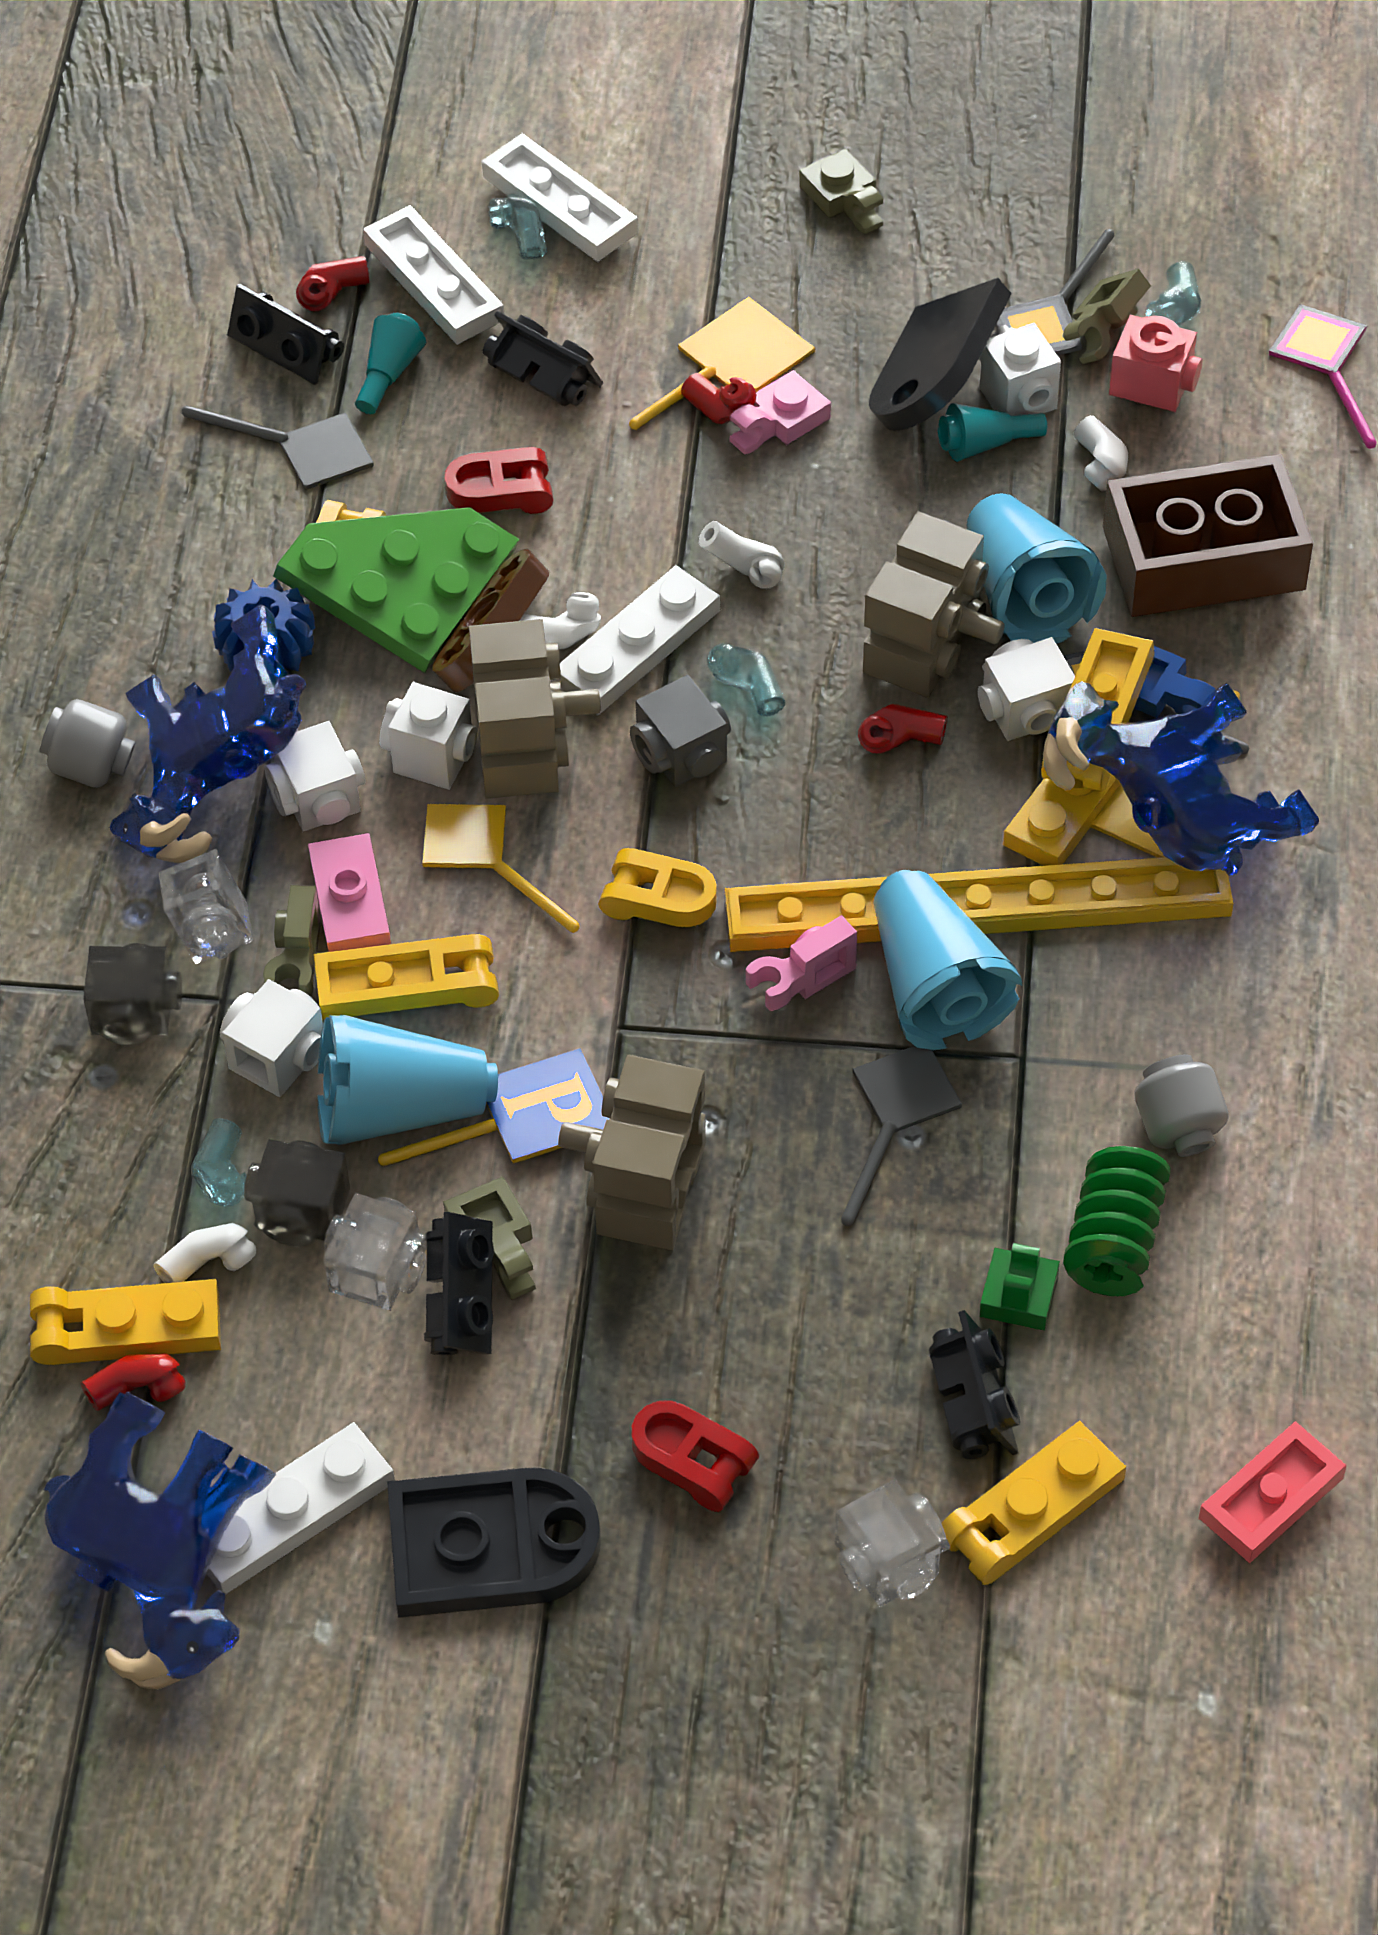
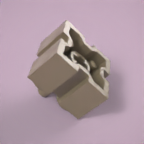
M917 511L897 543V553L891 563L885 562L865 594L864 627L870 628V633L864 641L863 673L929 698L941 677L948 679L954 672L960 657L961 643L966 635L992 644H997L1000 641L1005 627L1004 622L985 615L986 603L980 601V593L989 571V564L983 562L984 535Z
M543 619L469 626L485 799L559 792L557 767L569 766L566 729H555L567 728L566 716L600 713L599 690L561 691L560 682H550L552 680H561L558 643L546 644Z
M627 1054L620 1079L610 1077L605 1088L601 1112L602 1116L608 1117L609 1120L606 1119L604 1129L570 1122L562 1124L558 1137L559 1147L585 1152L584 1170L592 1172L587 1190L586 1205L595 1208L597 1235L674 1250L687 1207V1194L690 1185L694 1184L706 1144V1116L701 1113L705 1102V1070Z

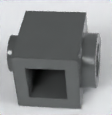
M689 675L635 700L636 724L630 727V737L638 758L652 774L663 772L674 787H677L695 777L707 776L715 771L719 765L727 762V735L731 732L728 716L717 701L709 702Z

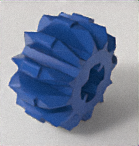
M252 579L247 591L242 592L230 588L227 603L216 605V612L214 614L215 630L212 632L215 649H218L219 655L224 657V662L228 665L230 672L244 669L250 681L261 672H268L276 681L281 668L284 667L298 671L301 657L312 655L314 645L313 629H315L314 614L310 610L309 604H304V599L300 595L298 588L284 591L278 579L274 580L268 587H259Z

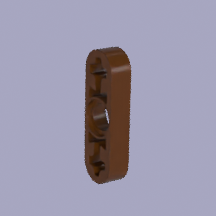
M523 549L515 553L498 568L434 661L432 670L453 692H460L474 683L469 626L520 621L547 581L549 570L529 549Z

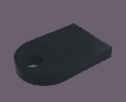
M999 278L914 308L869 397L870 410L887 429L900 431L924 422L946 406L965 385L1012 295Z
M531 1467L387 1481L398 1618L550 1602L569 1594L579 1587L590 1575L597 1562L601 1537L600 1521L596 1506L587 1491L580 1484L560 1472ZM561 1520L575 1521L585 1530L584 1534L577 1541L569 1544L556 1543L546 1533L554 1523Z

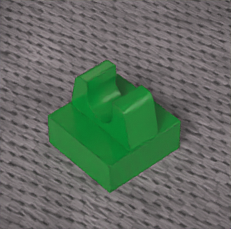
M1013 1243L1012 1251L994 1247L980 1303L979 1317L1045 1331L1058 1279L1060 1261L1040 1257V1248L1018 1243Z

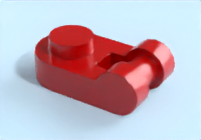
M537 447L471 453L456 458L445 470L446 496L449 503L456 509L470 507L476 512L482 513L520 508L529 514H539L549 510L554 501L551 484L544 479L549 471L547 456L542 449ZM507 478H516V480L504 481Z
M656 1401L646 1405L636 1414L632 1423V1450L638 1462L653 1473L686 1490L700 1505L714 1512L722 1511L733 1496L734 1491L731 1485L738 1475H747L759 1459L757 1449L748 1440L695 1410L674 1401ZM701 1450L712 1454L716 1458L710 1469L694 1461Z

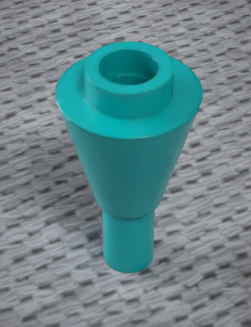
M391 313L390 315L377 316L374 319L366 368L367 377L355 401L356 408L366 414L376 413L387 387L392 385L427 343L426 337L420 330L419 324L413 318L402 313Z
M951 403L948 406L945 416H941L938 422L940 446L944 451H949L951 458L956 462L1006 444L1012 439L1045 436L1047 433V419L1044 413L1010 416L1004 412Z

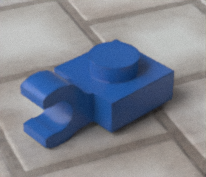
M1154 646L1155 655L1134 709L1158 718L1164 707L1168 705L1184 721L1196 727L1205 728L1216 711V706L1209 703L1215 694V688L1204 681L1186 677V659Z

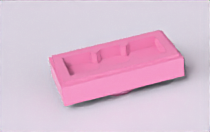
M370 834L308 843L328 952L391 944Z

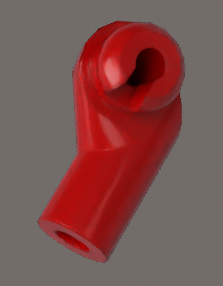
M365 256L313 264L296 288V297L299 304L309 311H320L330 305L342 288L369 284V272Z
M694 373L685 380L681 387V395L710 420L720 425L731 422L730 416L738 408L747 404L755 406L757 400L756 390L753 385L741 377L729 378L728 380L731 384L724 387L721 386L718 389L702 374Z
M890 704L868 716L861 723L858 729V738L865 750L871 753L888 752L910 739L942 745L947 728L948 715Z
M139 1354L120 1358L82 1381L81 1387L96 1411H100L134 1389L145 1385L149 1387L154 1400L164 1402L183 1391L186 1381L176 1368L180 1364L170 1355Z

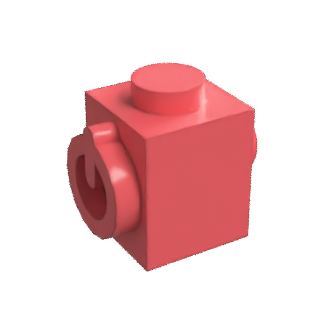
M1130 315L1113 353L1109 395L1176 412L1184 391L1194 392L1200 377L1203 359L1194 356L1197 332L1179 328L1172 320L1165 317L1149 316L1141 318Z

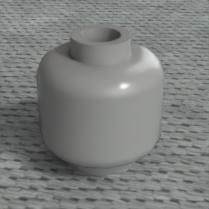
M75 699L69 702L64 710L58 707L54 708L39 752L48 755L47 766L54 774L90 787L99 788L108 782L112 772L124 776L136 742L125 738L127 722L124 716L89 702Z
M1188 1054L1172 1056L1147 1067L1143 1071L1144 1080L1136 1087L1134 1096L1150 1143L1162 1149L1176 1148L1180 1157L1195 1155L1213 1147L1216 1144L1213 1135L1219 1132L1229 1119L1228 1108L1213 1068L1202 1062H1193L1192 1056Z

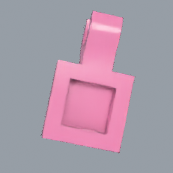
M793 370L757 391L755 406L747 404L731 414L730 420L741 430L732 434L729 441L743 454L755 451L765 441L775 435L788 445L829 420L831 402Z
M842 915L823 927H812L805 931L790 946L789 958L780 959L766 956L751 962L746 968V985L752 989L764 981L777 983V985L765 991V1006L769 1011L784 1007L797 993H800L804 999H807L856 969L857 931Z

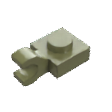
M843 149L799 169V186L829 218L844 211L855 227L863 234L884 226L882 218L873 209L883 204V198L876 189V179L847 149Z
M1139 268L1101 279L1072 314L1075 321L1070 322L1065 327L1062 337L1065 341L1080 338L1083 335L1085 336L1087 348L1079 358L1082 364L1105 357L1110 348L1109 329H1117L1125 325L1130 315L1135 316L1139 310L1137 303L1151 287Z
M290 885L287 910H277L274 926L275 947L285 949L282 954L274 957L267 963L263 972L264 983L268 979L277 984L288 978L298 980L299 990L305 992L310 997L314 991L312 976L315 971L314 954H317L321 927L316 886Z
M503 1176L443 1201L444 1212L493 1221L492 1242L494 1255L492 1260L500 1281L511 1300L536 1289L528 1273L533 1270V1265L521 1245L533 1239L531 1223Z

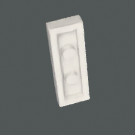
M523 133L482 161L483 178L597 262L638 234L637 216Z
M411 205L363 228L365 246L457 345L499 323L494 314L497 310L504 314L503 304Z
M675 565L560 663L561 680H554V682H560L561 690L564 692L598 689L601 712L596 715H600L720 612V595Z
M353 1422L184 1532L185 1546L224 1596L388 1488L387 1481H395L393 1469L355 1422Z

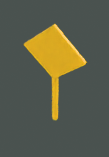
M427 804L423 867L493 868V870L568 931L575 933L579 930L580 925L574 918L502 861L506 805Z

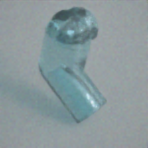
M515 193L506 194V198H493L489 201L488 213L491 226L496 229L510 226L511 230L515 231L521 258L536 259L547 253L539 209L532 201Z
M1177 262L1168 268L1166 276L1169 289L1160 293L1158 300L1148 303L1145 310L1147 317H1165L1179 326L1199 313L1201 297L1194 267L1189 262Z
M720 643L710 650L707 656V666L716 680L749 692L759 715L772 716L784 708L785 699L770 663L762 654L746 648L733 647L728 643Z
M216 1118L212 1121L191 1165V1174L211 1203L221 1207L234 1206L244 1198V1194L249 1187L246 1172L244 1171L240 1175L235 1168L236 1166L230 1161L242 1135V1130L232 1121Z

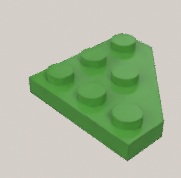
M470 507L308 523L277 563L273 577L292 589L298 588L301 595L425 673L449 641L494 573L514 553L519 538Z

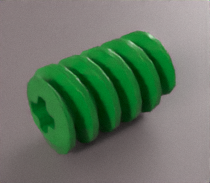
M1116 1146L1107 1147L1095 1152L1087 1161L1086 1179L1081 1185L1080 1201L1075 1209V1223L1070 1229L1069 1246L1065 1249L1063 1266L1068 1276L1078 1285L1092 1293L1105 1296H1127L1137 1293L1144 1287L1139 1275L1147 1271L1149 1267L1150 1256L1147 1252L1154 1246L1155 1233L1153 1229L1159 1225L1161 1214L1158 1207L1164 1203L1166 1190L1163 1186L1169 1182L1171 1168L1166 1160L1156 1153L1142 1148Z

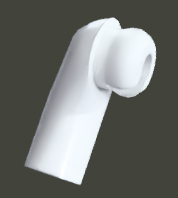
M1091 415L1084 418L1076 427L1074 437L1096 458L1086 466L1084 476L1099 490L1106 491L1108 480L1121 479L1125 476L1128 464V451L1125 444L1095 416Z
M712 521L704 527L699 536V545L737 571L749 576L750 581L755 586L767 589L776 586L781 581V571L784 569L785 564L782 555L775 547L741 537L717 521Z
M573 593L567 601V611L556 618L524 614L520 621L543 619L545 640L548 643H558V649H565L596 631L601 620V616L597 613L599 601L590 593Z
M230 1223L191 1232L157 1260L153 1266L164 1283L184 1282L206 1262L218 1256L222 1259L227 1269L232 1271L238 1270L256 1255V1246L245 1236L248 1232L246 1229L237 1224Z

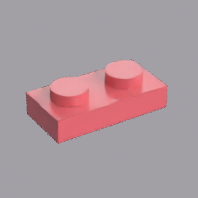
M1295 1421L1201 1505L1199 1519L1248 1563H1251L1344 1479L1347 1465Z

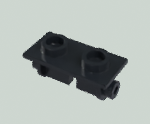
M241 284L236 285L227 335L312 384H317L322 363L327 360L331 362L337 361L344 351V343L339 340V334L332 329L324 330L314 323L300 318L298 314L274 302L273 297L266 292L257 294Z
M498 310L496 311L494 316L504 329L499 336H490L484 344L483 355L488 357L489 365L524 383L534 366L539 367L529 383L530 386L557 401L562 406H567L570 403L578 406L584 400L587 393V386L584 384L587 380L601 388L603 381L591 365L594 358L581 346L570 340H565L561 346L548 339V332L529 317L520 315L517 320H514Z
M444 1212L443 1218L432 1220V1231L425 1233V1241L427 1242L426 1281L433 1283L443 1282V1292L426 1294V1332H424V1341L431 1342V1354L455 1355L458 1353V1349L486 1355L492 1354L493 1221Z
M962 1310L958 1314L963 1331L958 1332L954 1328L939 1330L933 1335V1344L929 1348V1355L941 1394L945 1397L965 1389L966 1393L943 1403L952 1445L955 1449L960 1450L962 1456L966 1459L983 1457L989 1452L988 1445L1000 1441L1012 1455L1018 1454L1012 1428L1020 1425V1416L1010 1391L1005 1386L1001 1388L997 1369L1004 1367L1005 1361L1000 1344L990 1328L982 1330L968 1313Z

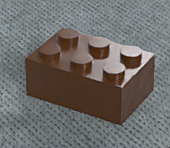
M1282 454L1107 481L1103 530L1131 617L1306 590L1313 541Z

